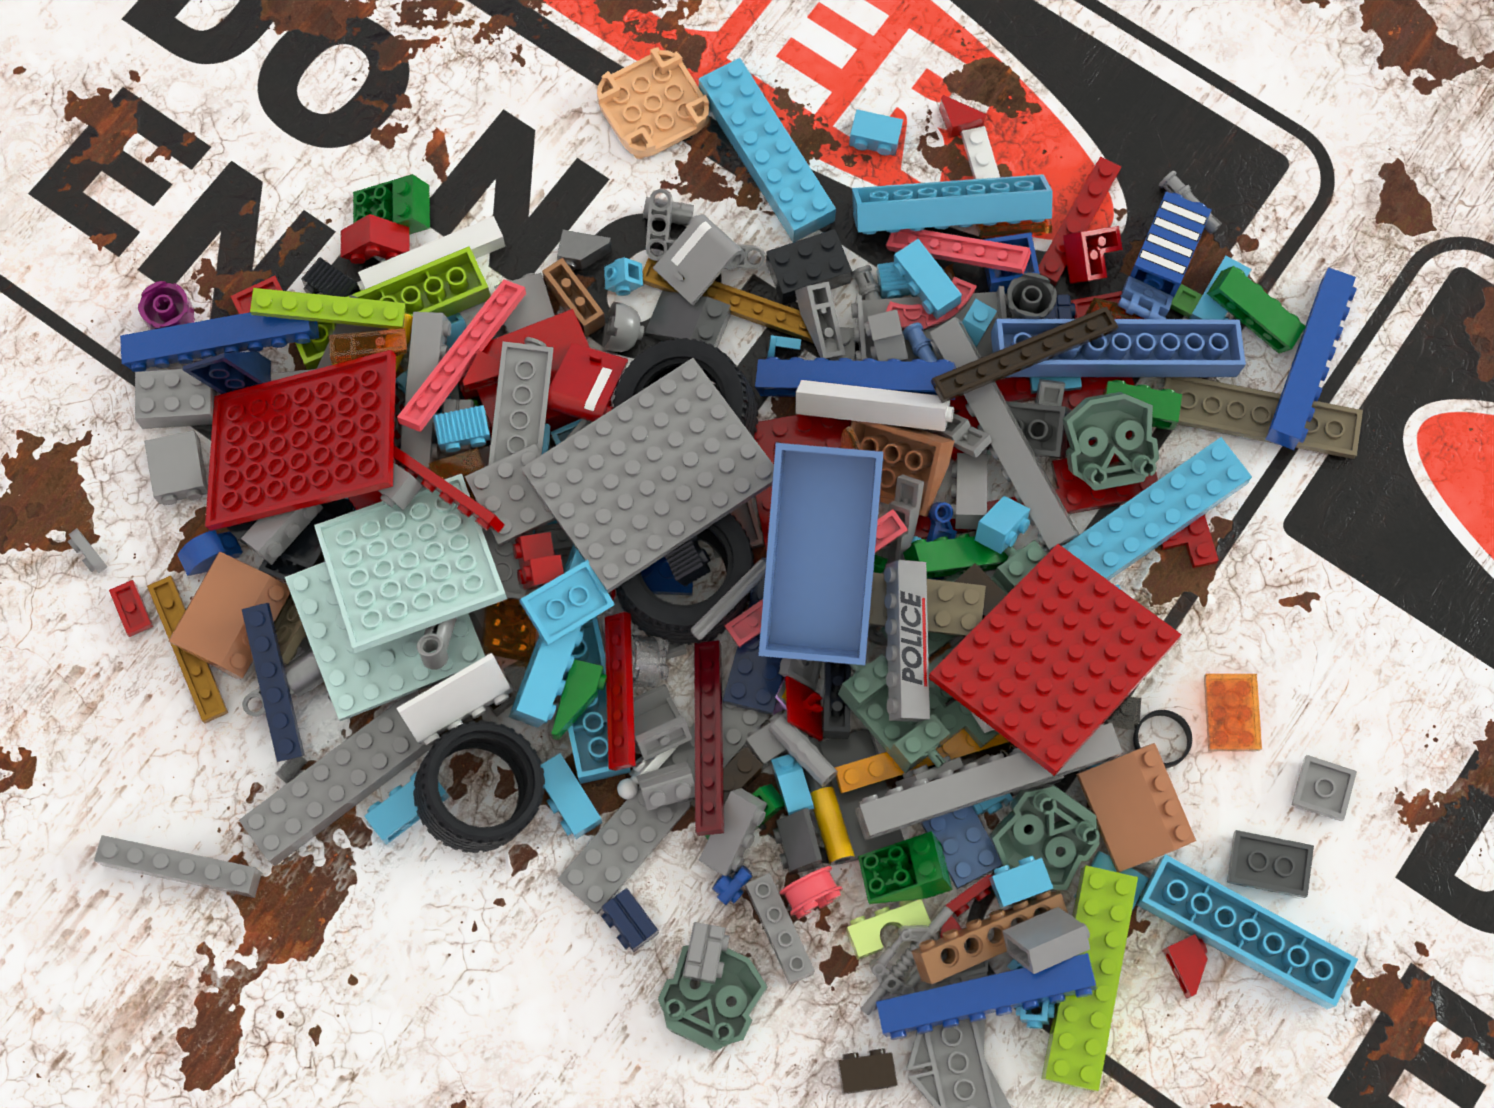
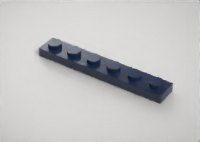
M264 603L241 609L276 760L281 762L305 756L270 604Z

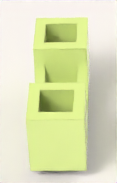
M922 899L917 901L899 902L900 907L890 910L889 906L874 912L875 916L869 919L861 916L851 920V926L846 928V932L857 960L883 950L880 931L886 926L893 925L898 928L909 925L929 926L931 921Z

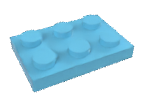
M588 560L519 600L546 646L615 605L589 565L590 562Z

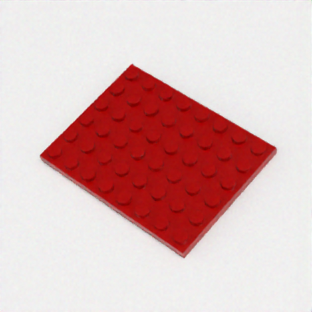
M392 350L214 396L205 527L213 531L393 487L396 354Z
M1057 544L929 674V679L1055 776L1175 646L1182 634L1068 550Z

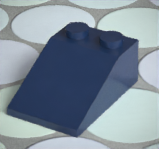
M257 351L223 353L183 366L184 372L220 394L271 381V361Z

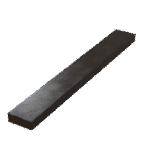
M1106 306L932 378L931 384L941 402L944 403L1113 333L1119 327Z

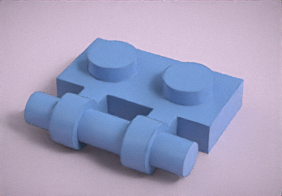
M1129 276L1124 284L1121 299L1117 306L1125 309V313L1130 315L1136 314L1144 319H1166L1165 316L1170 310L1173 296Z

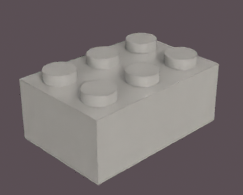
M183 369L135 372V420L142 429L212 425L214 396L217 395V391L184 372Z

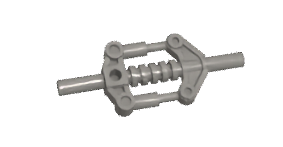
M944 906L929 926H902L898 930L899 937L892 946H888L878 959L871 961L870 969L877 977L880 985L861 1007L865 1014L870 1015L877 1006L876 1002L881 1001L888 992L898 995L915 993L914 988L921 981L918 969L908 981L900 977H904V972H908L909 966H913L914 957L911 951L919 948V943L929 939H934V941L939 939L937 932L953 914L950 908ZM903 941H915V943H911L910 949H906V954L901 955L902 959L897 960V965L892 966V971L886 967L887 963L896 954L895 950Z

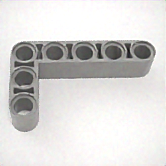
M663 188L653 191L649 199L646 253L649 258L659 261L677 240L670 238L673 197L667 189ZM658 193H664L667 196L668 202L666 206L660 207L655 203V196ZM655 218H662L666 222V227L663 231L654 229L653 221ZM654 242H659L663 245L664 252L662 255L657 256L652 253L651 246ZM737 244L745 251V256L737 268L756 269L762 266L765 261V252L761 247ZM755 250L760 253L761 261L759 263L753 264L749 262L747 255L750 251Z

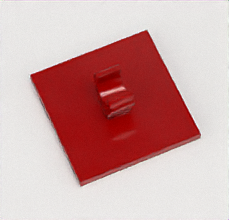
M786 676L787 722L819 741L823 740L821 717L823 707L820 701L823 697L797 680Z

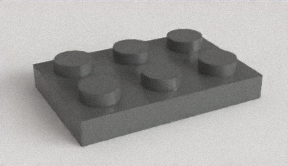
M1235 830L1227 883L1307 898L1314 845Z

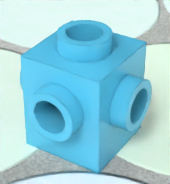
M623 257L604 267L605 289L615 292L616 295L626 296L631 291L643 286L642 263Z
M1049 1000L1039 1002L1041 1007L1039 1015L1032 1014V1009L1023 1010L1022 1006L1017 1007L1016 1016H1020L1022 1023H1027V1028L1043 1029V1024L1049 1025V1019L1055 1017V1004H1050Z

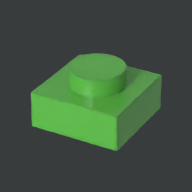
M1181 284L1175 297L1172 299L1170 308L1190 318L1203 295Z

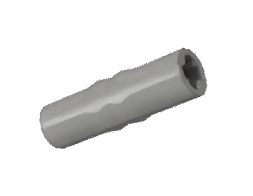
M785 715L779 717L770 726L769 731L822 787L834 779L838 771L819 752L818 748L810 742L808 737L787 722Z

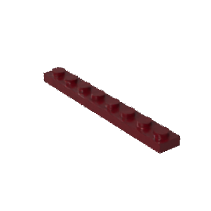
M716 640L699 644L694 643L695 832L697 836L724 833L722 647L720 641Z

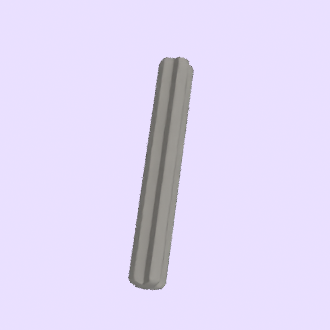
M759 560L691 628V633L695 638L702 640L765 576L766 562L764 560Z

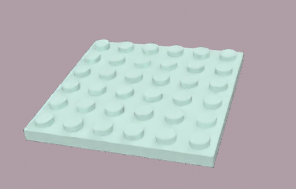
M462 473L444 479L470 497ZM422 487L404 510L397 505L391 508L382 501L314 525L354 653L507 599L482 528L475 522L477 518L473 515L470 518L463 515L457 510L458 505L454 502L452 505L447 504L439 497L440 493L437 490L431 493L425 487Z
M326 562L285 577L339 721L444 681L485 657L468 613L456 619L447 649L448 661L442 668L431 670L425 667L417 650V642L424 636L425 629L354 653Z

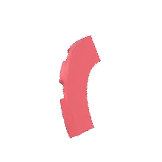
M954 277L952 282L962 294L961 304L937 320L933 314L929 315L920 304L904 305L890 301L886 312L898 310L902 331L913 323H921L923 329H929L948 321L959 313L968 303L977 286Z

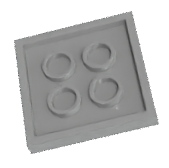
M536 444L465 476L476 501L494 513L505 524L499 533L490 528L498 546L504 545L556 520L521 470L522 467L541 456Z

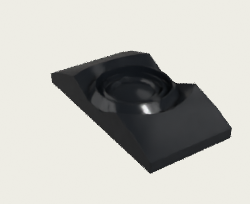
M344 498L320 504L323 509L271 565L264 559L258 570L286 582V576L323 563L324 555L314 525L350 513L352 507L350 500Z

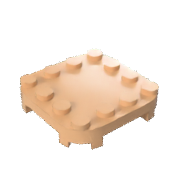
M659 47L650 49V55L613 74H610L609 71L602 75V80L597 87V101L602 113L622 145L637 159L658 154L698 133L709 123L708 98L706 95H703L677 51L673 53L667 50H659Z

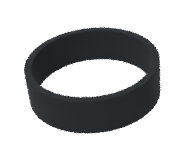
M1152 711L1145 715L1135 728L1133 735L1135 750L1141 748L1138 733L1141 724L1145 720L1154 716L1172 718L1181 725L1187 738V746L1183 756L1176 761L1164 763L1165 768L1176 766L1188 755L1191 749L1193 738L1190 726L1182 716L1173 711Z

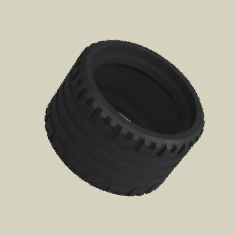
M493 721L463 723L458 728H452L442 735L423 759L414 780V804L418 808L416 812L423 826L426 825L429 834L434 836L437 841H442L443 845L454 850L461 849L462 852L466 853L495 850L516 837L537 814L538 806L542 803L545 790L543 788L545 784L544 770L540 765L542 762L538 758L535 748L532 749L530 746L531 743L522 734H517L513 728H509L504 724L498 725ZM464 749H481L489 751L504 760L514 773L518 784V801L512 817L506 822L492 827H477L468 825L452 815L442 802L438 790L439 770L445 758Z

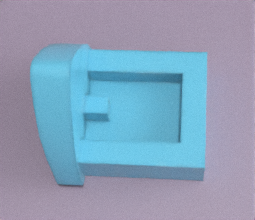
M770 335L767 357H775L776 347L800 350L802 340Z

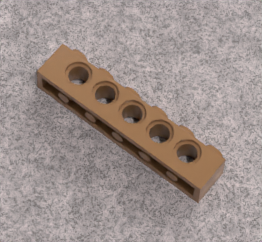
M1050 890L1042 892L1028 901L1024 899L1013 903V907L1005 911L1004 909L992 911L989 913V918L982 921L981 919L969 921L965 924L966 928L959 931L957 929L946 931L942 934L943 937L938 940L929 939L919 943V948L911 952L921 980L934 984L1007 952L1003 930L1011 927L1012 920L1016 918L1017 924L1031 919L1034 917L1036 909H1039L1040 914L1059 907L1068 913L1062 894ZM993 928L994 936L989 941L988 932ZM969 938L971 941V946L966 951L964 948L965 941ZM946 948L948 955L947 958L944 961H942L941 952Z

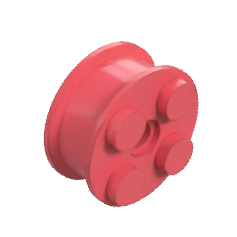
M831 866L814 871L796 880L779 892L781 896L785 895L792 909L790 911L791 916L795 915L797 919H800L810 914L811 910L817 906L820 909L833 903L834 899L841 896L840 892L843 888L842 886L837 887L830 874Z

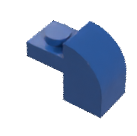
M213 530L190 540L177 555L187 576L208 572L218 552L238 558L243 551L236 537L231 532L217 534L216 530Z

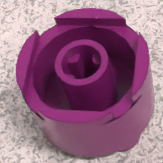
M158 281L143 290L140 303H138V311L150 330L195 322L193 305L179 285Z

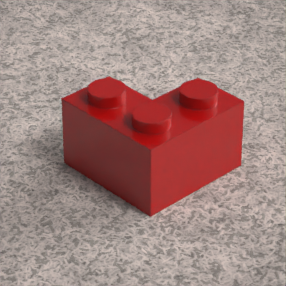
M371 214L341 230V257L350 260L354 264H362L374 256L388 260L410 251L409 227Z
M1119 226L1063 235L1070 283L1107 278L1104 253L1123 250Z
M551 532L520 536L515 539L516 543L513 544V554L515 559L519 560L520 569L517 570L519 584H523L524 590L540 588L564 574L561 554L554 555Z

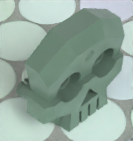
M1122 392L1085 398L1063 418L1064 429L1070 445L1066 451L1068 470L1085 481L1094 491L1144 482L1148 474L1150 476L1154 475L1157 470L1155 463L1159 460L1157 439L1152 437L1153 405ZM1131 430L1132 436L1126 439V432ZM1091 437H1095V443L1093 445H1089L1088 443ZM1113 455L1119 460L1110 463Z
M1052 783L1038 789L1020 790L1009 805L1012 811L990 834L1000 862L1003 866L1009 865V868L1013 869L1020 866L1018 861L1032 855L1035 860L1042 858L1053 885V889L1050 890H1067L1081 861H1088L1100 844L1096 815ZM1054 812L1064 820L1054 823ZM1028 824L1032 825V830L1025 833L1024 827ZM1058 847H1063V853L1057 855L1056 849Z
M689 945L683 946L674 978L666 980L658 997L667 1029L712 1052L728 1044L744 1040L752 1023L749 1015L768 988L750 958L727 948V952L721 951L719 961L724 962L722 978H716L715 984L699 981L700 987L692 989L690 987L692 980L683 978ZM729 997H734L737 1002L735 1006L730 1007L726 1004V1000ZM707 1008L710 1024L694 1017V1015Z

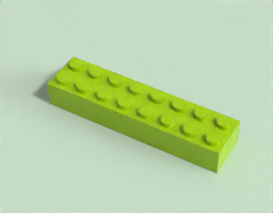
M470 246L352 294L360 299L405 303V313L413 316V312L444 313L446 317L481 304L491 296L489 287ZM318 322L319 338L311 339L309 343L305 344L296 343L307 370L317 369L337 323Z
M1087 865L1081 868L1072 916L1079 922L1084 923L1089 930L1090 938H1088L1090 950L1081 954L1088 953L1097 989L1092 990V995L1077 998L1076 994L1065 996L1066 1000L1063 1002L1055 1003V1017L1052 1019L1041 1076L1042 1080L1094 1092L1099 1091L1138 877Z

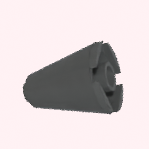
M1025 273L1021 277L1013 279L1007 289V302L1011 319H1044L1056 304V289L1053 288L1047 277L1038 273Z

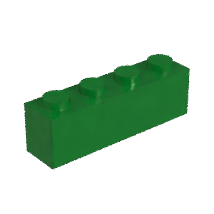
M1235 266L1222 270L1207 292L1212 299L1236 319L1240 320L1242 324L1278 354L1292 350L1306 328L1296 315L1289 313L1277 299L1270 297L1259 284L1251 281L1245 276L1244 271Z
M969 534L959 535L955 539H948L946 536L939 537L930 542H926L925 539L916 540L903 552L906 561L926 562L927 579L948 577L956 573L962 575L974 563L984 572L995 571L997 567L1008 559L1004 551L1000 554L975 541V536L970 537Z

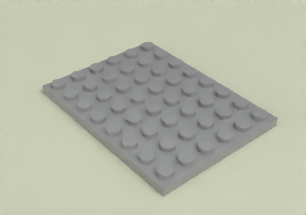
M692 358L522 467L521 470L585 561L588 560L590 562L589 565L609 593L772 486L774 465L704 371Z

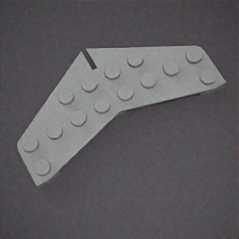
M948 953L942 954V961L947 958ZM988 960L934 984H930L929 989L986 977ZM964 1019L959 1021L958 1026L944 1028L942 1024L933 1026V1031L916 1033L906 1071L931 1066L932 1071L907 1077L933 1108H1011L985 1060V1019L976 1022Z

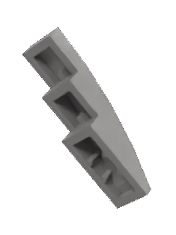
M953 414V420L947 423L945 431L925 429L932 434L955 440L953 447L975 458L992 442L989 434L972 427L968 419L957 414Z
M906 475L897 477L895 501L889 503L888 512L894 509L908 531L878 551V556L888 559L887 564L896 560H905L903 552L911 546L919 516L924 481Z

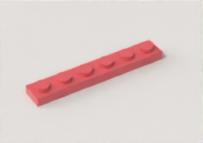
M900 229L899 232L890 234L886 244L889 251L898 252L919 239L934 259L1024 274L1031 255L1030 248L927 230L913 231L911 229Z

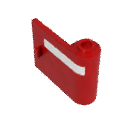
M571 343L549 387L547 409L594 422L614 408L611 407V398L628 364V359Z

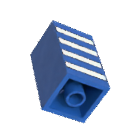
M1166 191L1130 276L1174 298L1212 209L1207 208L1200 202L1184 199L1180 194Z

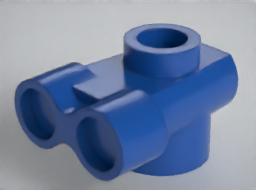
M742 865L732 878L729 875H722L713 885L712 889L718 894L717 898L722 903L727 905L731 901L734 904L744 892L741 890L742 886L752 878L753 873Z

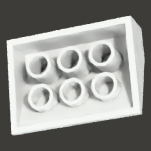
M490 653L397 707V710L419 745L421 746L425 743L426 746H429L440 739L439 734L452 728H458L459 725L463 724L462 721L471 716L475 719L487 711L485 708L492 703L499 705L510 698L508 694L512 690L493 654Z

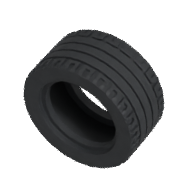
M688 338L661 341L657 345H652L650 348L645 349L640 355L638 354L630 362V365L625 368L619 383H617V388L614 392L615 399H613L614 408L694 358L710 381L719 386L722 397L752 437L755 438L754 435L757 432L756 424H758L757 416L759 414L753 389L730 357L710 343L707 344L702 340L697 341V339L689 340Z
M729 513L699 533L701 541L710 545L719 554L726 569V577L723 584L708 599L691 605H677L666 602L657 597L647 587L641 572L616 588L618 600L623 611L631 614L632 623L637 625L639 630H643L646 635H651L656 640L658 638L664 643L692 645V643L696 642L699 644L702 641H709V638H715L718 634L724 633L726 630L725 625L742 614L751 590L702 640H698L691 633V628L754 566V555L750 539L746 535V530L742 528V524L736 520L734 515Z

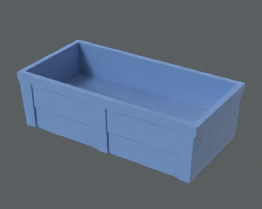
M776 443L759 656L865 665L883 452Z

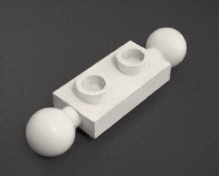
M677 747L644 761L643 757L637 759L635 766L632 767L633 769L629 773L631 778L623 779L618 784L617 791L620 797L623 799L634 798L638 792L639 785L637 776L658 770Z

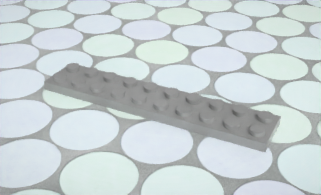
M503 341L488 465L536 444L542 455L554 347ZM482 528L507 599L520 600L526 596V590L523 589V584L520 585L518 582L517 570L520 569L519 560L515 559L513 554V544L516 543L515 539L498 546L490 528L488 531ZM531 531V532H529V533H527V534H525V535H523V536L532 535V534H533V531Z
M726 688L722 692L723 769L746 745V739L749 737L747 734L757 726L762 727L768 720V716L765 713L723 703ZM694 723L690 728L692 740L679 745L659 769L687 761L695 783ZM639 786L636 796L625 801L558 877V881L598 914L602 910V906L611 900L690 809V802L695 797L647 811Z

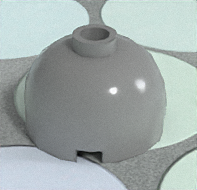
M613 302L607 316H610L608 324L605 323L603 330L602 347L605 350L614 352L628 351L635 345L637 340L642 339L644 326L640 325V316L634 308L626 304Z

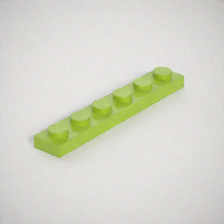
M253 288L250 313L256 316L403 330L406 304Z

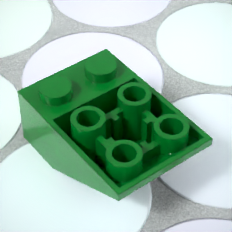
M410 174L354 191L353 223L371 214L409 227V235L430 229L429 184Z
M932 831L858 856L869 904L927 899L953 890L942 845Z

